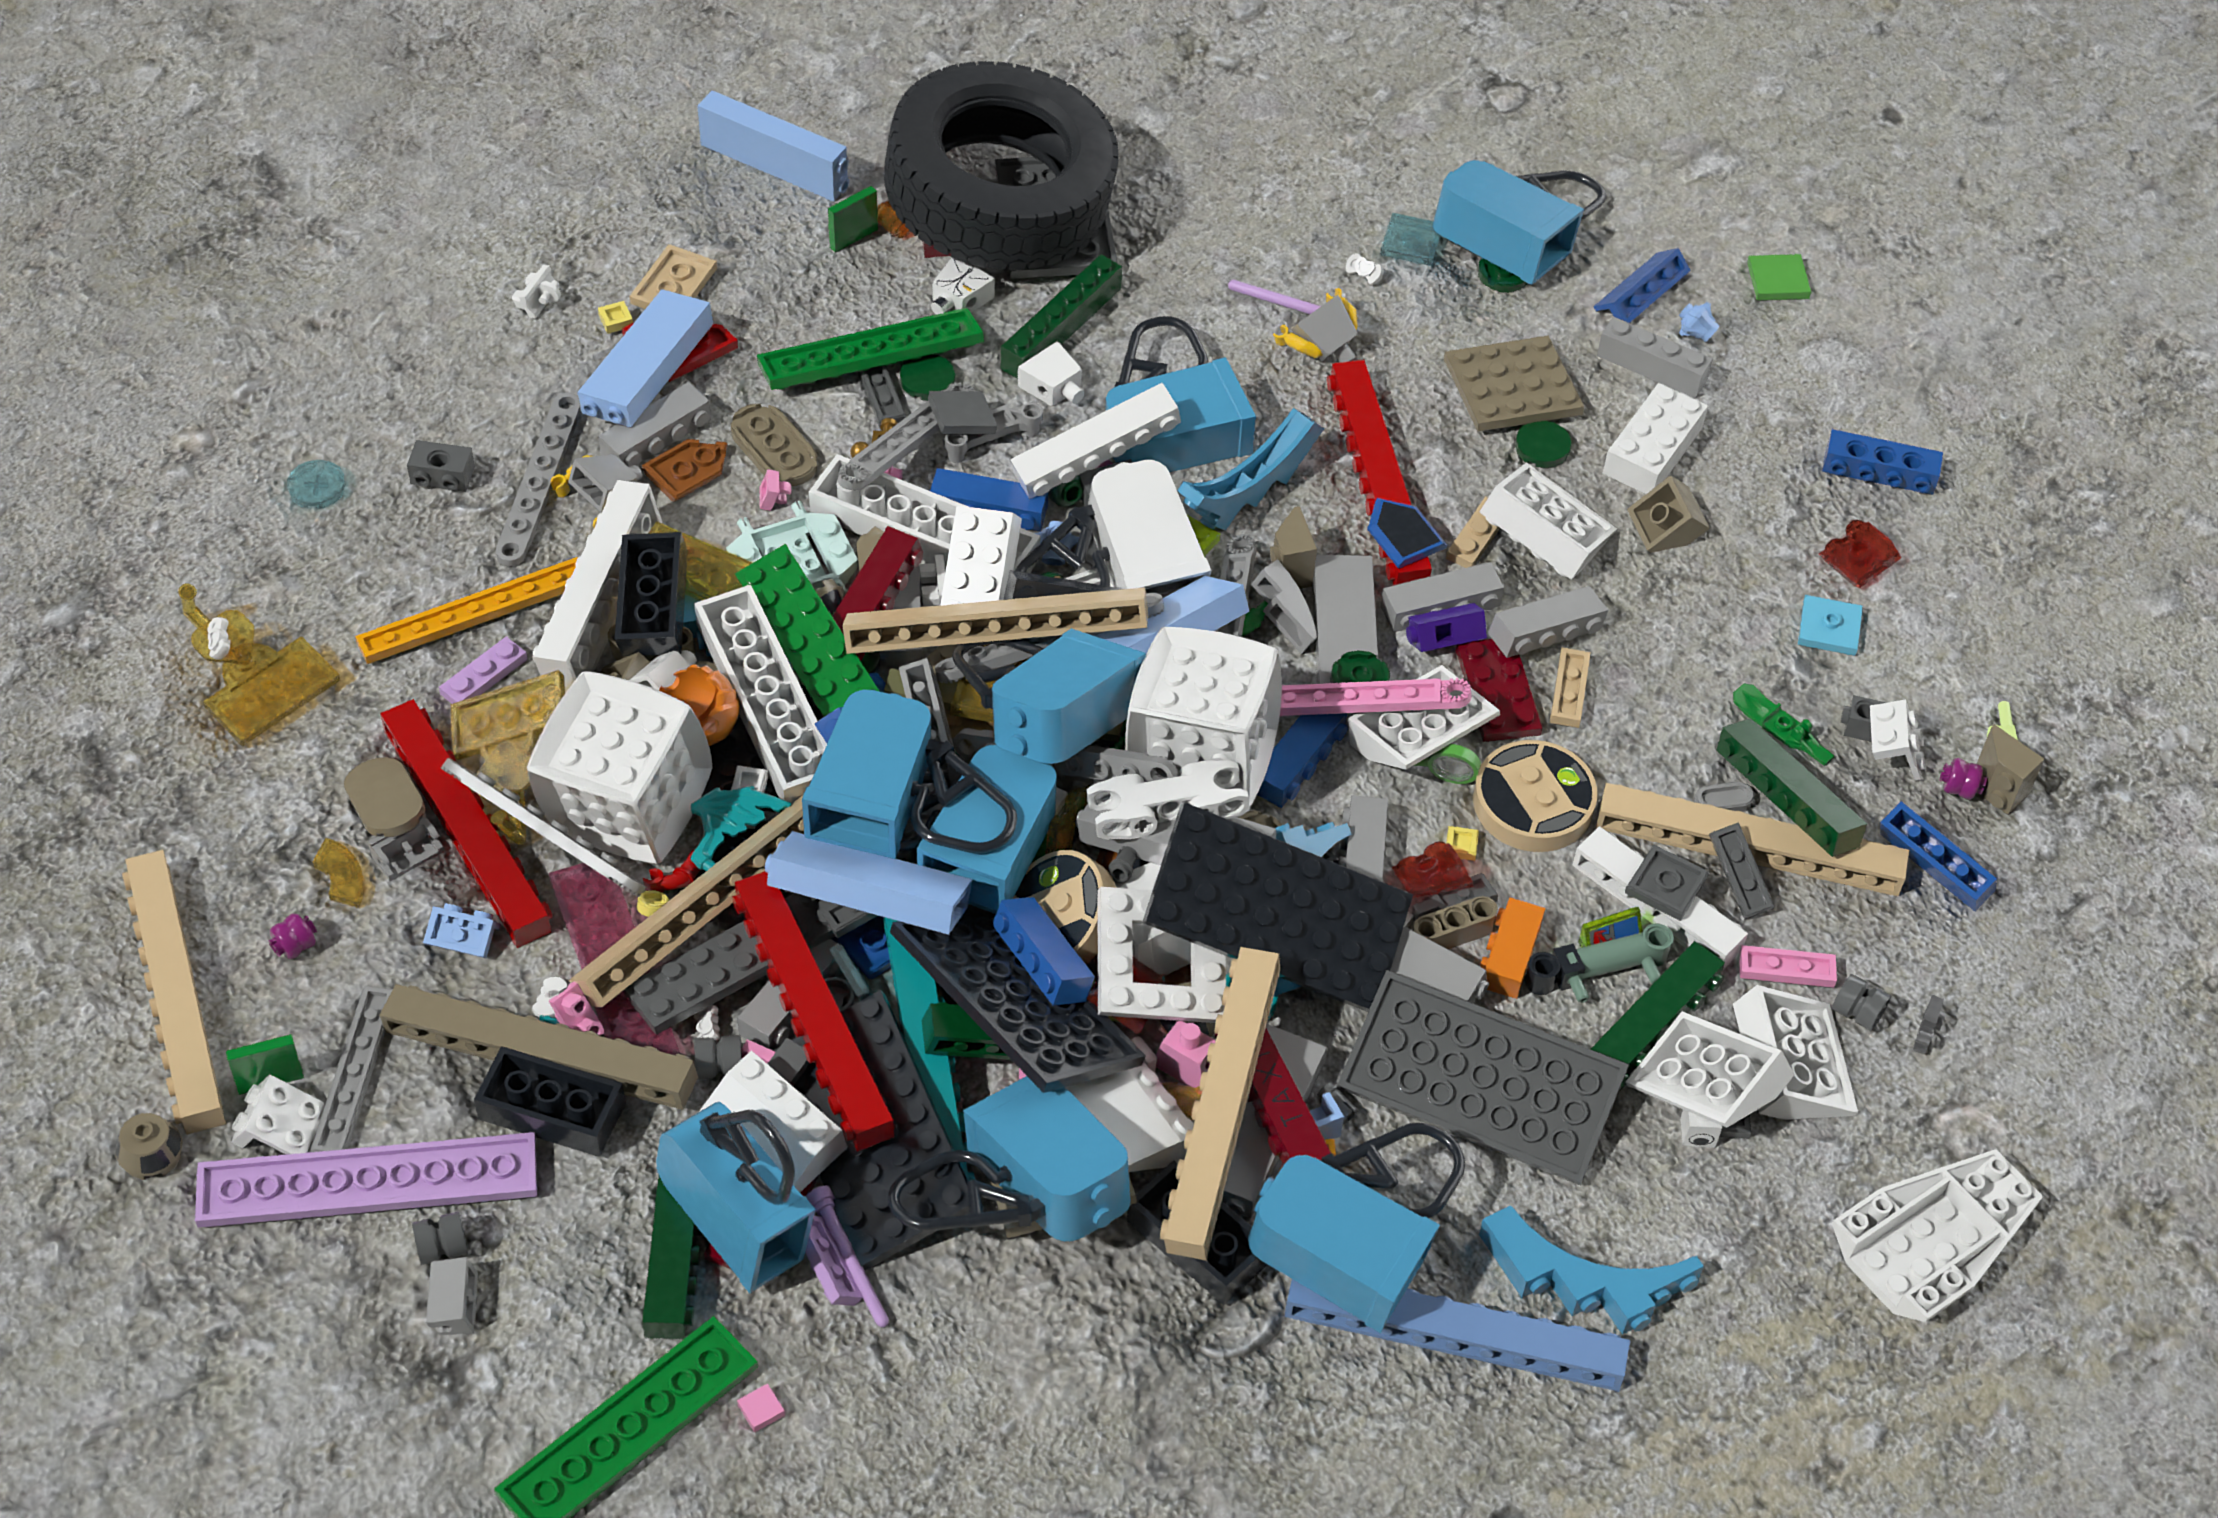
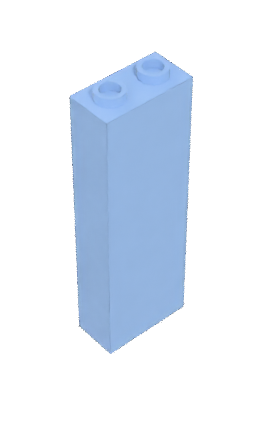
M713 90L697 105L700 142L702 146L831 201H835L841 193H845L848 189L847 167L849 161L847 159L846 146Z
M661 289L577 392L582 414L632 427L713 325L710 302Z
M1203 576L1164 597V611L1161 614H1156V616L1151 615L1148 618L1147 628L1106 631L1094 636L1147 653L1162 627H1182L1215 631L1249 612L1244 586L1239 583Z
M794 831L784 841H780L777 850L773 854L768 855L765 863V872L768 873V886L949 934L968 908L972 879L898 859L805 838L804 834Z

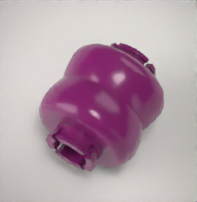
M1954 758L1950 765L1945 763L1943 767L1944 772H1941L1939 781L1944 782L1943 790L1946 793L1958 794L1967 800L1973 799L1976 793L1982 794L1984 790L1982 786L1986 785L1987 776H1983V767L1981 765L1968 763L1961 758Z
M292 913L283 922L272 926L269 930L272 939L268 940L278 957L284 955L290 960L295 959L303 950L313 947L316 943L314 933H317V929L308 916L301 918L297 913Z

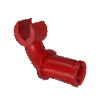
M694 850L690 852L680 867H676L671 875H664L657 868L649 869L651 880L642 878L646 886L645 890L663 893L664 891L687 887L695 881L696 876L701 870L691 860Z

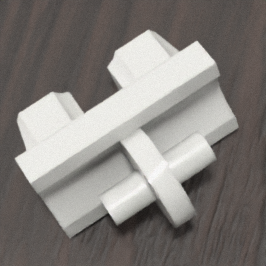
M542 265L537 273H529L525 279L526 288L523 291L516 290L512 295L516 308L525 309L529 318H536L548 302L556 303L561 297L560 285L552 277L549 265Z
M943 554L935 555V563L919 565L920 583H936L935 586H921L923 606H940L945 580Z

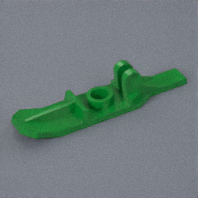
M1743 683L1733 692L1734 704L1747 717L1751 718L1789 748L1803 750L1823 766L1834 758L1835 755L1822 747L1811 735L1813 726L1809 720L1797 721L1781 709L1780 703L1776 705L1767 699L1755 685Z

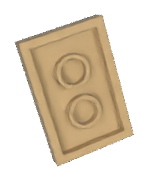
M668 244L629 296L630 304L646 309L661 289L696 298L717 270V261Z

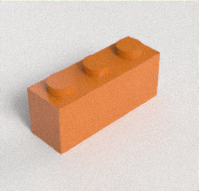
M1509 897L1506 909L1499 908L1495 925L1499 926L1497 933L1491 932L1486 950L1491 951L1489 958L1483 956L1480 967L1486 970L1487 982H1489L1487 990L1515 999L1518 998L1545 912L1544 907Z

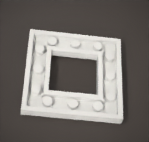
M1100 887L1098 889V1015L1216 1023L1218 1014L1223 1015L1225 1008L1222 1005L1223 992L1226 986L1225 955L1191 942V986L1133 982L1132 924L1146 925L1142 921L1152 891Z

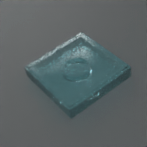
M1392 213L1381 246L1380 255L1432 266L1441 235L1433 229V221Z
M838 943L829 949L860 1001L874 994L860 969L843 946Z

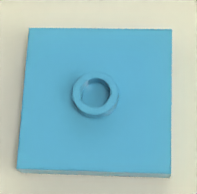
M1805 595L1797 645L1856 656L1863 606Z

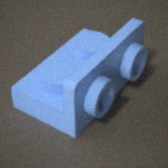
M445 903L444 908L433 906L423 941L424 944L487 958L494 930H499L501 925L492 920V914L475 910L474 915L462 913V907Z

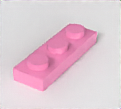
M1741 946L1739 952L1740 978L1835 987L1837 974L1836 955Z

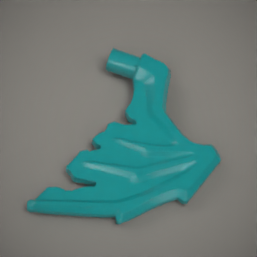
M754 786L721 791L720 788L712 790L691 803V813L701 817L704 828V837L691 855L692 862L700 870L705 871L716 864L712 860L714 852L725 842L723 833L737 837L738 834L747 831L745 825L757 826L766 820L765 813L756 807L771 808L773 811L780 812L785 808H789L792 804L783 799L756 791Z

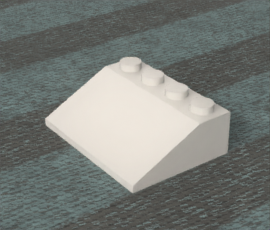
M1528 463L1522 465L1496 485L1479 511L1490 524L1502 528L1513 541L1525 545L1535 557L1547 561L1558 574L1571 580L1583 570L1617 530L1616 527Z
M1440 665L1418 679L1450 680L1453 678V680H1456L1458 677L1443 665ZM1471 688V701L1462 708L1356 713L1348 718L1350 745L1370 761L1406 770L1499 716L1500 710ZM1455 690L1450 692L1449 696L1452 695V698L1454 696L1458 698L1457 696L1461 697L1463 692Z
M1756 985L1733 1003L1740 1034L1781 1050L1794 1073V1076L1778 1097L1758 1109L1759 1114L1784 1120L1846 1117L1858 1114L1830 1004Z
M1682 1011L1627 1079L1626 1084L1629 1087L1727 1128L1775 1100L1792 1079L1794 1073L1781 1050Z
M752 1050L727 1072L700 1109L701 1111L715 1102H721L731 1112L750 1109L765 1116L781 1134L790 1150L795 1167L793 1185L799 1192L847 1149L842 1130ZM751 1122L742 1123L783 1172L779 1156L766 1135L755 1124Z
M1145 1062L1139 1067L1065 1087L1124 1145L1128 1154L1129 1172L1165 1168L1174 1160L1177 1163L1180 1159L1185 1160L1187 1152L1184 1149L1185 1135L1187 1130H1193L1194 1124L1184 1115L1176 1104L1175 1098L1165 1090L1159 1082L1156 1073Z

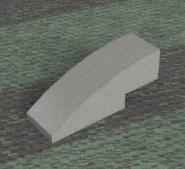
M1277 559L1265 567L1251 585L1268 603L1263 612L1293 646L1303 654L1317 638L1315 624L1299 587Z

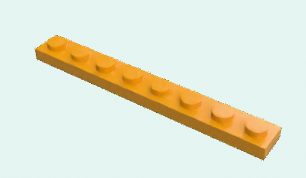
M578 557L355 636L357 645L366 663L370 664L559 596L565 591L566 581L568 578H571L576 568Z

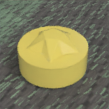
M645 891L638 897L637 910L640 914L649 917L666 904L669 898L659 891Z

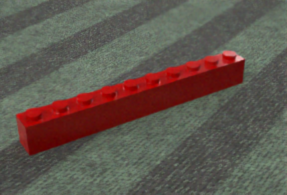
M1365 360L1332 363L1331 375L1327 376V387L1329 392L1334 394V410L1340 413L1339 423L1341 432H1346V448L1348 453L1353 455V471L1355 474L1358 473L1360 477V493L1366 496L1365 506L1367 515H1372L1377 498L1411 505ZM1379 545L1380 557L1386 560L1387 579L1389 581L1392 580L1393 586L1431 577L1432 567L1428 556L1398 569Z
M412 699L380 713L385 734L516 948L551 933L549 920L553 918L548 904L545 901L541 903L537 898L539 893L532 879L526 880L524 877L525 870L519 858H512L509 853L511 852V847L504 835L499 837L496 832L498 830L496 822L490 813L487 815L484 813V804L477 792L472 793L469 787L457 778H454V775L451 776L441 769L447 758L456 761V758L450 749L446 751L443 747L444 740L440 731L437 728L434 730L431 728V719L426 709H420L415 700Z
M765 871L734 882L736 895L732 896L734 907L738 914L743 913L746 918L743 922L749 938L755 937L758 943L755 945L759 960L761 963L767 962L770 968L767 969V974L773 988L778 986L781 991L779 999L785 1013L790 1011L794 1018L791 1019V1024L796 1037H803L806 1043L803 1045V1049L808 1062H815L818 1068L815 1074L821 1089L827 1088L830 1093L828 1102L833 1114H840L843 1122L840 1123L846 1141L852 1140L856 1150L860 1151L893 1138V1119L781 890L767 885L768 873Z

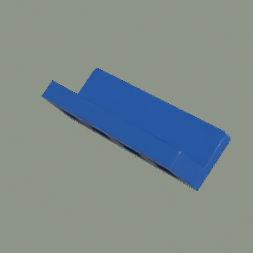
M1679 248L1658 252L1593 307L1595 311L1610 309L1613 317L1630 323L1691 270Z

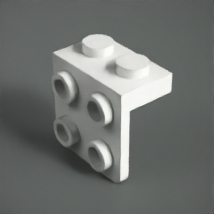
M1906 700L1871 705L1872 753L1875 760L1906 755L1914 780H1922L1921 770L1926 769L1923 752H1920V747L1924 746L1922 729H1916L1918 728L1915 710H1909Z
M269 1075L259 1085L253 1084L244 1100L249 1103L245 1112L241 1111L233 1123L232 1130L236 1132L231 1143L244 1148L255 1138L286 1155L307 1153L316 1134L325 1103L272 1075Z

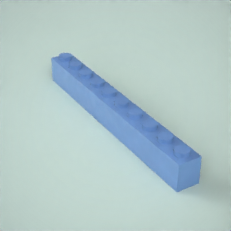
M1293 1279L1285 1310L1286 1318L1618 1392L1625 1376L1630 1340L1623 1339L1613 1333L1600 1334L1587 1331V1329L1581 1326H1564L1555 1324L1545 1318H1528L1520 1316L1514 1311L1501 1312L1488 1309L1477 1303L1465 1304L1456 1302L1446 1296L1433 1297L1420 1294L1418 1291L1407 1288L1381 1333L1368 1327L1364 1321Z

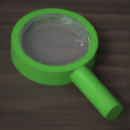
M1449 744L1418 762L1415 766L1428 767L1436 777L1446 782L1467 784L1477 778L1481 761L1470 749L1456 744Z

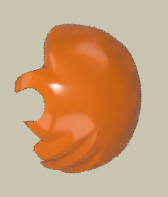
M693 664L686 670L674 673L673 675L676 676V679L671 686L664 688L661 685L660 692L668 694L691 707L704 730L709 746L722 741L733 730L739 715V700L736 690L719 670L713 671L707 665L699 667Z

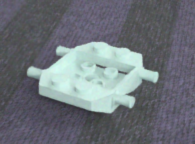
M798 501V505L796 502L791 505L796 517L755 530L752 529L748 518L743 517V520L740 518L737 521L742 534L726 547L727 557L735 573L786 544L814 589L824 587L822 584L823 580L834 579L838 586L843 587L846 595L845 584L858 568V559L835 514L808 513L803 503ZM808 536L812 537L830 572L829 574H825L807 538Z

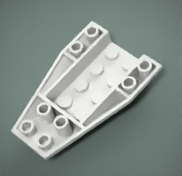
M1997 1149L1882 1187L1834 1219L1832 1226L1846 1265L1893 1314L1927 1322L1975 1287L2043 1196Z

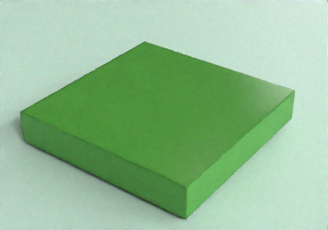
M1801 254L1748 256L1747 264L1757 300L1810 299L1811 289Z

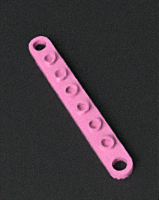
M1452 678L1450 680L1418 679L1282 685L1280 716L1457 709L1469 704L1472 695L1470 684L1467 681L1464 682L1462 678L1461 680L1459 678L1453 680ZM1455 690L1463 692L1461 697L1457 696L1458 698L1456 696L1452 698V695L1449 696V693Z

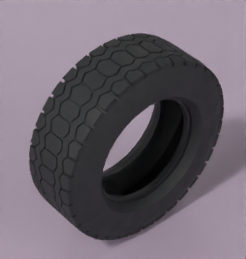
M975 61L960 63L959 67L957 64L927 74V77L924 76L904 93L897 104L890 126L884 162V183L893 211H895L903 224L905 223V227L915 236L918 235L921 241L930 247L934 244L933 249L947 256L951 253L952 258L965 263L969 259V264L986 267V264H989V268L1005 270L1006 266H1008L1009 270H1025L1026 266L1028 269L1043 267L1044 264L1046 266L1056 264L1061 260L1064 261L1074 256L1091 243L1106 218L1119 159L1118 142L1115 132H1113V128L1109 120L1106 119L1105 114L1098 106H1095V103L1088 96L1082 95V92L1071 84L1067 86L1066 81L1054 75L1049 78L1050 74L1035 69L1032 72V67L1019 64L1013 67V63L997 61L996 65H994V61H978L977 65ZM970 144L1003 145L1023 151L1037 158L1053 171L1055 178L1049 182L1030 186L1001 185L988 182L965 172L955 165L946 153L953 148Z

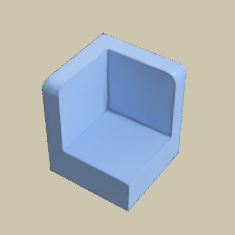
M1330 1092L1322 1095L1321 1107L1311 1110L1310 1113L1323 1138L1335 1139L1341 1136L1344 1116Z

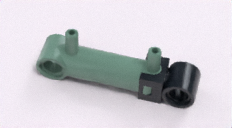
M1655 923L1648 925L1641 933L1577 949L1573 943L1553 948L1552 954L1538 952L1533 954L1529 960L1524 980L1525 986L1534 994L1547 995L1555 989L1557 982L1560 991L1572 988L1577 1001L1584 1003L1589 999V994L1582 982L1583 979L1638 965L1643 966L1650 983L1653 984L1661 976L1657 966L1663 965L1668 960L1674 939L1673 933L1667 926Z

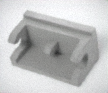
M425 814L418 818L419 823L415 828L402 835L385 837L384 834H379L368 840L372 859L389 881L444 852L443 846L437 839L439 834Z
M467 1257L431 1262L426 1324L429 1327H438L439 1335L474 1334L478 1272Z

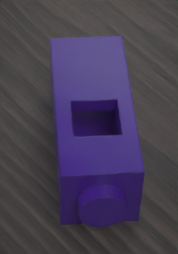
M1475 603L1408 617L1409 627L1406 628L1407 640L1409 644L1413 645L1420 652L1487 638L1485 611Z

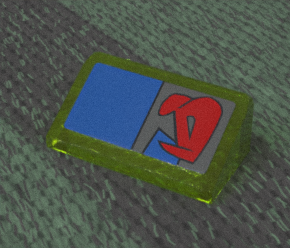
M1633 907L1583 924L1578 940L1580 947L1643 932L1639 907Z

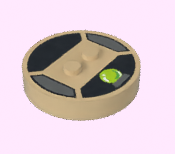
M1540 740L1516 741L1494 750L1480 766L1473 793L1474 809L1484 828L1499 841L1511 847L1531 852L1554 851L1577 841L1589 828L1597 802V785L1588 766L1568 749Z
M1060 850L1046 854L1030 865L1013 899L1034 897L1082 961L1088 964L1098 954V889L1100 887L1116 888V885L1109 872L1091 858L1077 851Z

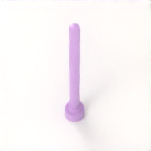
M1231 280L1228 283V287L1232 291L1307 314H1311L1321 307L1237 280Z
M820 1186L808 1193L806 1198L815 1208L817 1215L822 1216L876 1325L886 1327L889 1323V1318L863 1267L860 1265L833 1209L835 1197L830 1187Z

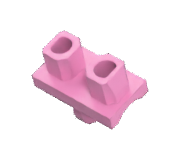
M572 982L565 991L549 1000L559 1023L581 1032L592 1031L600 1036L604 1033L605 1030L578 983Z

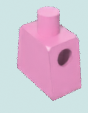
M1177 1021L1160 1044L1156 1054V1068L1202 1094L1203 1091L1199 1089L1201 1075L1203 1071L1208 1072L1210 1062H1207L1209 1045L1216 1041L1200 1032V1028L1196 1024H1186L1183 1021Z

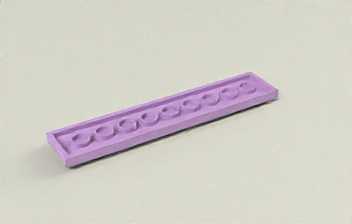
M535 1132L198 1162L195 1222L197 1228L537 1197Z

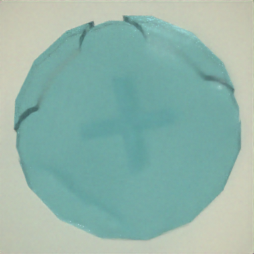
M312 460L302 463L291 471L287 479L289 496L294 503L304 508L315 506L316 509L334 504L343 496L344 487L346 486L345 476L340 467L325 460Z

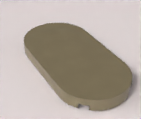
M750 404L742 407L734 414L731 423V436L764 476L768 469L779 471V482H789L791 486L801 485L814 476L817 470V454L815 449L778 408L771 405L761 407V404Z
M383 757L368 760L352 769L345 778L344 788L365 829L371 835L377 836V833L384 834L385 837L402 835L415 828L419 823L418 818L421 815L424 816L426 812L421 795L403 764L396 759Z

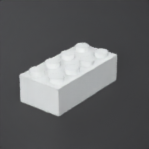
M1658 383L1608 450L1603 474L1647 494L1667 478L1703 428L1708 405Z
M956 506L940 605L1004 599L1009 571L1014 570L1022 518L1011 512Z

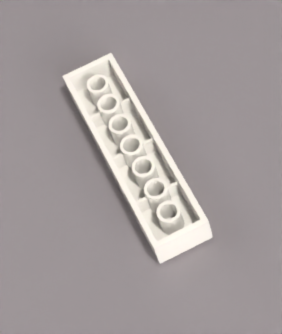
M836 454L809 491L810 513L835 514L842 528L861 536L867 534L874 526L882 531H885L887 526L915 536L919 539L923 550L922 560L928 563H935V555L943 554L946 570L956 506H968L886 473L881 474L861 490L845 489L839 485L837 479L841 466L848 464L850 459ZM1020 528L1013 571L1016 570L1024 558L1040 545V535ZM1038 560L1025 573H1030Z
M617 480L613 490L608 493L607 503L603 511L598 514L596 526L592 534H589L587 537L586 547L582 555L577 558L576 568L571 578H568L566 581L565 591L561 599L555 604L554 614L550 622L544 627L543 637L539 645H536L534 648L533 661L536 663L541 681L544 683L545 688L557 691L560 697L564 696L581 672H594L608 642L607 633L616 624L622 535L658 533L661 528L662 520L650 484Z
M751 585L694 603L698 629L717 669L730 681L731 686L736 690L739 700V715L765 770H768L769 778L780 799L792 804L804 795L806 788L809 787L827 746V743L815 726L817 719Z

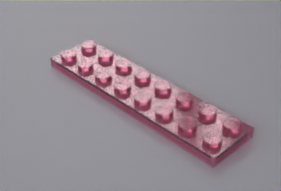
M585 863L548 873L581 970L635 928L621 887L612 880L606 878ZM624 991L620 992L603 1007H594L597 1018L605 1030L603 1033L605 1038L613 1040L623 1039L632 1045L640 1047L651 1046L660 1052L671 1055L680 1054L671 1027L656 1035L624 995Z

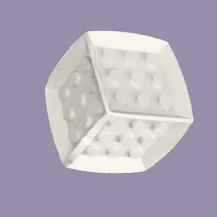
M1162 627L1150 645L1135 681L1128 708L1125 750L1146 753L1149 756L1167 757V760H1172V764L1176 765L1175 768L1178 769L1177 774L1182 767L1194 762L1206 760L1234 761L1239 766L1240 782L1226 789L1238 788L1247 791L1250 808L1267 772L1278 728L1282 697L1281 665L1278 650L1275 647L1222 632L1182 627ZM1155 767V771L1158 772L1157 775L1159 774L1160 778L1161 776L1163 779L1167 777L1163 769ZM1222 771L1216 778L1227 777L1232 771ZM1235 800L1228 802L1225 805L1227 807H1236L1242 801Z
M589 671L580 673L556 706L536 743L527 765L529 781L534 796L550 823L553 820L560 822L570 829L567 833L574 839L581 836L600 850L654 864L662 862L683 832L692 816L691 803L701 798L712 770L711 753L706 735L697 716L688 704L648 686Z

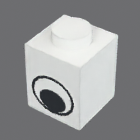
M1683 1109L1680 1118L1683 1146L1715 1148L1722 1125Z

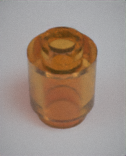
M889 200L878 205V223L894 237L904 238L911 232L905 227V223L903 224L897 217Z

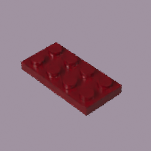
M1493 639L1457 644L1456 653L1464 680L1470 684L1474 691L1500 710L1499 716L1479 727L1483 742L1541 736L1542 725L1520 654L1507 658Z

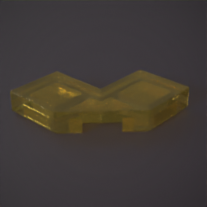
M1090 785L1071 790L1064 801L1067 805L1060 816L1055 815L1049 824L1046 854L1060 850H1072L1076 817L1081 809L1084 810L1088 804L1087 789Z

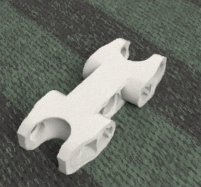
M1206 760L1190 763L1180 769L1178 777L1144 782L1143 777L1138 774L1115 776L1096 783L1087 789V802L1090 809L1095 811L1111 810L1103 812L1095 818L1097 837L1106 840H1129L1148 836L1157 829V823L1176 820L1180 805L1184 802L1228 820L1249 811L1247 791L1238 788L1226 789L1240 782L1238 763L1230 760ZM1222 771H1232L1227 777L1216 778ZM1102 792H1107L1111 794L1110 797L1103 799L1094 798L1097 794ZM1235 800L1242 801L1236 807H1227L1225 805L1226 803ZM1119 822L1115 828H1103L1107 823Z

